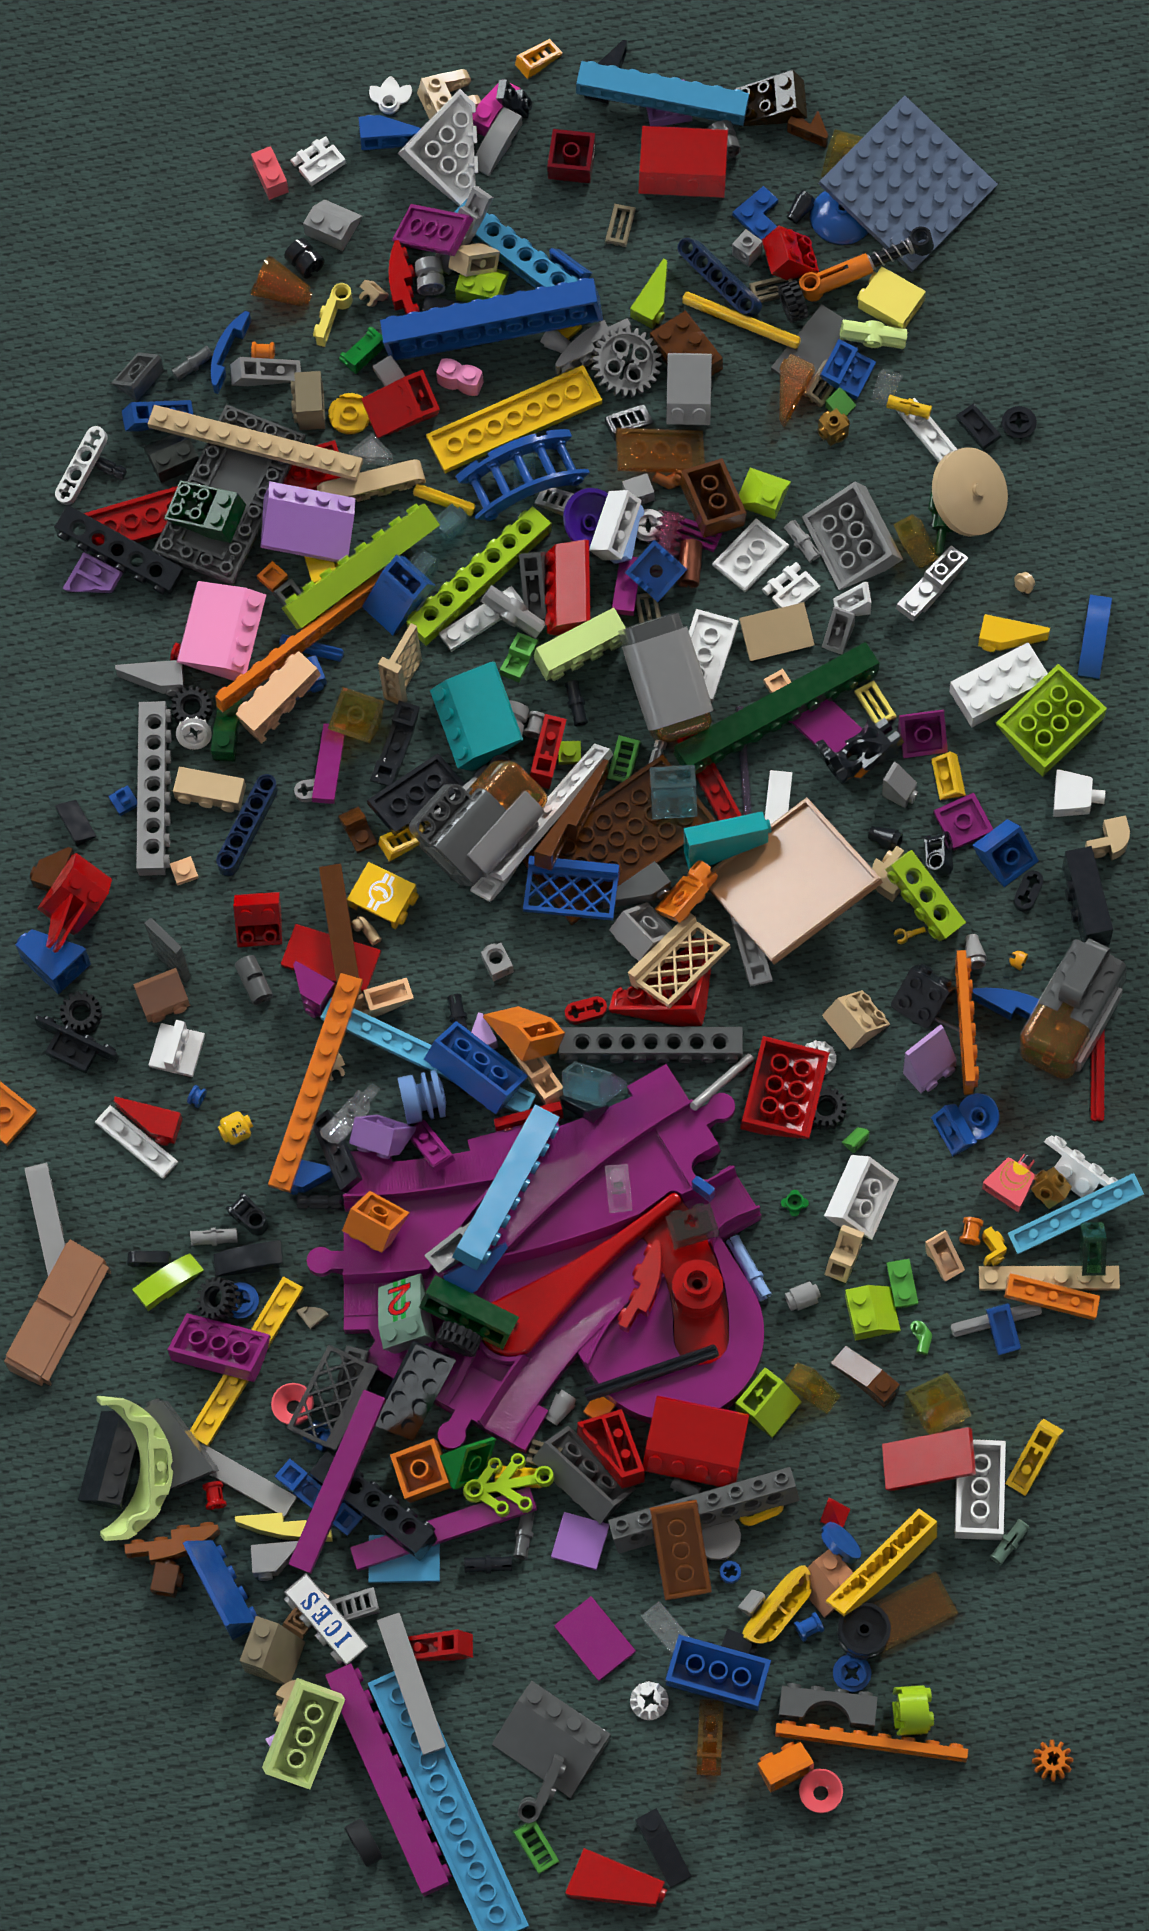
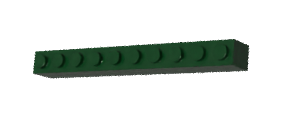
M864 642L675 745L674 756L688 776L693 773L698 774L711 763H719L726 755L732 752H739L744 748V745L759 741L766 733L779 730L788 721H796L801 717V713L807 710H816L821 705V702L827 699L832 701L845 690L850 691L857 687L863 680H871L878 674L880 662L867 643Z

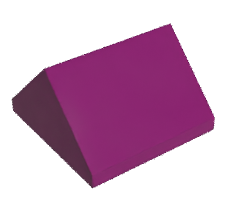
M944 709L899 715L898 729L899 734L904 740V743L901 745L903 758L948 752Z

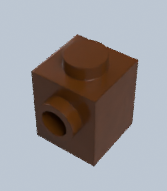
M163 1560L162 1563L156 1562L150 1588L152 1594L176 1598L178 1587L182 1588L184 1582V1573H181V1569L176 1565V1562L170 1560Z

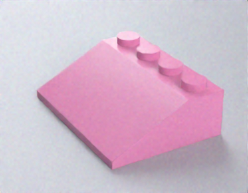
M198 581L177 663L232 681L240 674H245L248 670L266 594L243 587Z

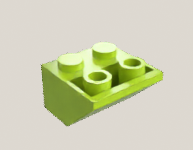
M764 1368L737 1400L736 1411L750 1414L749 1421L773 1438L802 1402L784 1381L767 1368Z

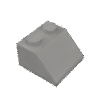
M323 200L314 205L303 223L305 235L343 251L363 216Z
M647 902L623 911L609 931L618 942L628 949L632 957L640 961L673 928Z

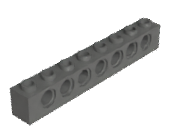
M560 1027L565 1032V1035L559 1046L560 1060H564L566 1063H576L578 1060H587L589 1063H599L601 1060H610L612 1063H622L624 1060H633L635 1063H645L646 1060H656L657 1063H667L669 1060H678L680 1063H690L692 1060L713 1063L715 1059H724L726 1063H736L738 1059L743 1058V1027ZM582 1042L587 1043L589 1045L586 1049L583 1050L578 1049L576 1047L579 1043ZM604 1042L611 1044L609 1049H601L599 1046ZM627 1042L634 1045L632 1049H624L622 1046ZM649 1042H653L657 1045V1047L654 1049H647L645 1045ZM672 1042H676L680 1045V1047L677 1049H670L668 1045ZM699 1042L703 1046L700 1049H693L691 1045ZM722 1042L726 1046L723 1049H716L714 1044Z
M788 1467L658 1506L697 1500L701 1529L739 1519L740 1517L750 1516L768 1509L800 1501L791 1468ZM650 1508L608 1520L618 1554L655 1543Z

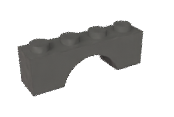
M788 1683L787 1686H782L779 1719L803 1721L811 1709L820 1705H832L839 1708L846 1715L850 1727L874 1729L878 1697L866 1691H860L859 1694H849V1690L835 1689V1692L825 1691V1688L821 1686H811V1689L801 1688L800 1684Z

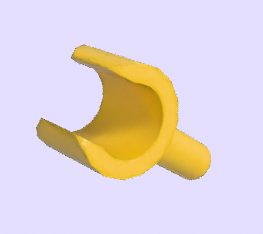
M925 927L907 932L904 929H897L894 932V936L904 934V938L897 940L898 944H904L908 938L926 932Z

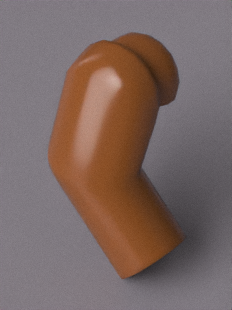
M677 470L668 476L656 472L652 482L667 489L680 486L681 470Z

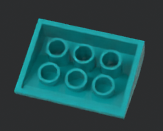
M489 662L446 679L430 690L457 768L469 771L477 770L491 761L496 755L504 753L523 740L495 662Z

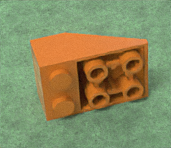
M519 1006L483 1015L486 1022L521 1062L557 1053L565 1035V1032L552 1018Z

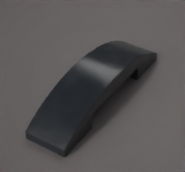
M398 701L392 718V726L380 759L377 760L370 779L371 782L384 786H389L395 782L413 736L420 706Z

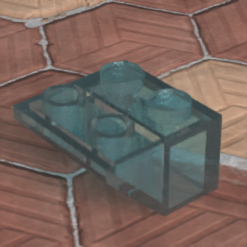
M695 765L650 767L652 819L697 817Z
M575 1061L562 1071L563 1095L594 1106L602 1107L627 1086L626 1081L612 1072Z

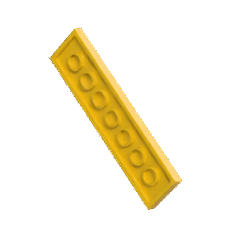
M581 365L426 434V438L444 473H448L488 455V452L506 443L535 434L602 404V399L584 365Z

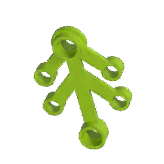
M516 1453L511 1457V1462L496 1482L488 1483L492 1475L500 1473L503 1468L499 1458H491L488 1461L487 1468L480 1477L472 1479L465 1484L463 1494L468 1501L473 1503L482 1501L493 1508L499 1517H506L510 1512L508 1504L505 1501H498L489 1495V1493L498 1492L517 1504L521 1512L527 1513L533 1508L531 1499L521 1496L512 1489L535 1484L541 1487H548L554 1481V1474L548 1466H541L536 1469L533 1475L511 1479L517 1469H522L526 1464L524 1456L521 1453ZM516 1459H522L520 1464L514 1463ZM493 1463H499L497 1468H491ZM543 1476H549L547 1481L541 1480ZM474 1489L480 1490L476 1495L471 1494ZM523 1502H529L528 1507L524 1508L521 1505ZM501 1506H505V1507H506V1510H505V1511H503V1512H499V1511H498L499 1507H501Z

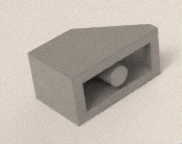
M894 762L883 779L882 796L906 808L908 803H914L918 795L916 791L917 782L899 764Z
M298 1541L251 1545L252 1573L254 1578L258 1577L260 1581L272 1580L273 1576H278L288 1565Z

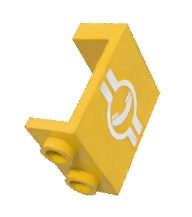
M368 862L348 896L347 903L349 907L355 910L359 906L390 921L392 928L396 929L399 924H404L408 915L406 911L409 905L413 906L416 903L419 894H417L416 884Z

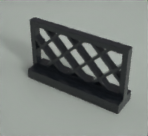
M328 1345L287 1426V1430L336 1453L363 1390L370 1392L380 1373L378 1366ZM331 1352L339 1355L343 1364L329 1368L327 1360ZM358 1364L364 1367L359 1376L350 1378L348 1366ZM344 1368L348 1380L335 1384L331 1372ZM329 1374L332 1385L319 1389L317 1384L318 1378ZM349 1383L352 1390L350 1395L340 1399L336 1388ZM334 1389L337 1401L324 1405L321 1393ZM318 1394L322 1406L308 1410L306 1404L308 1398ZM339 1404L341 1410L339 1417L329 1420L326 1408ZM323 1410L327 1421L314 1426L310 1414ZM308 1416L311 1427L303 1430L294 1427L298 1418ZM328 1425L331 1433L327 1441L319 1439L315 1429ZM313 1431L314 1436L307 1432Z

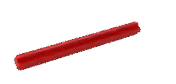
M1105 1029L1091 1051L1092 1121H1104Z

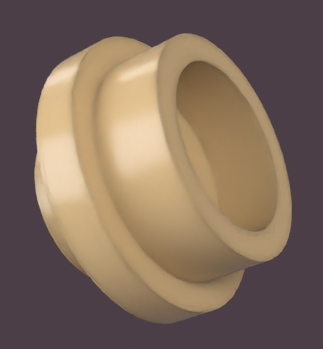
M1019 573L1014 578L1015 587L1020 592L1028 594L1033 590L1035 580L1029 573Z

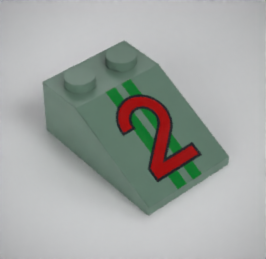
M422 1274L378 1287V1327L384 1350L393 1354L408 1350L413 1341L421 1344L436 1341L431 1314L419 1308L426 1292Z

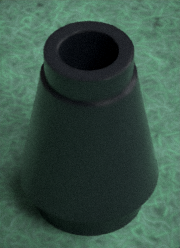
M803 190L796 194L786 216L787 219L797 224L814 207L815 198Z
M872 826L868 833V839L892 851L896 846L900 848L903 834L897 829Z

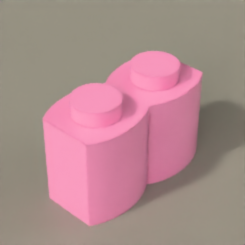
M441 359L436 371L439 385L447 389H458L463 394L469 396L479 395L483 385V374L479 368L472 365H461L453 359Z

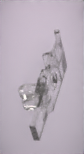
M371 1083L364 1092L358 1090L354 1097H351L334 1117L321 1128V1137L330 1143L339 1144L352 1131L355 1117L367 1115L370 1110V1102L379 1093L381 1088Z

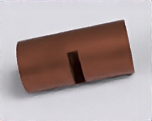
M686 539L681 541L679 562L688 570L677 582L680 587H687L688 585L690 588H697L700 584L703 544L698 540Z

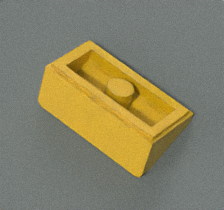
M950 751L932 758L939 799L966 796L957 754Z

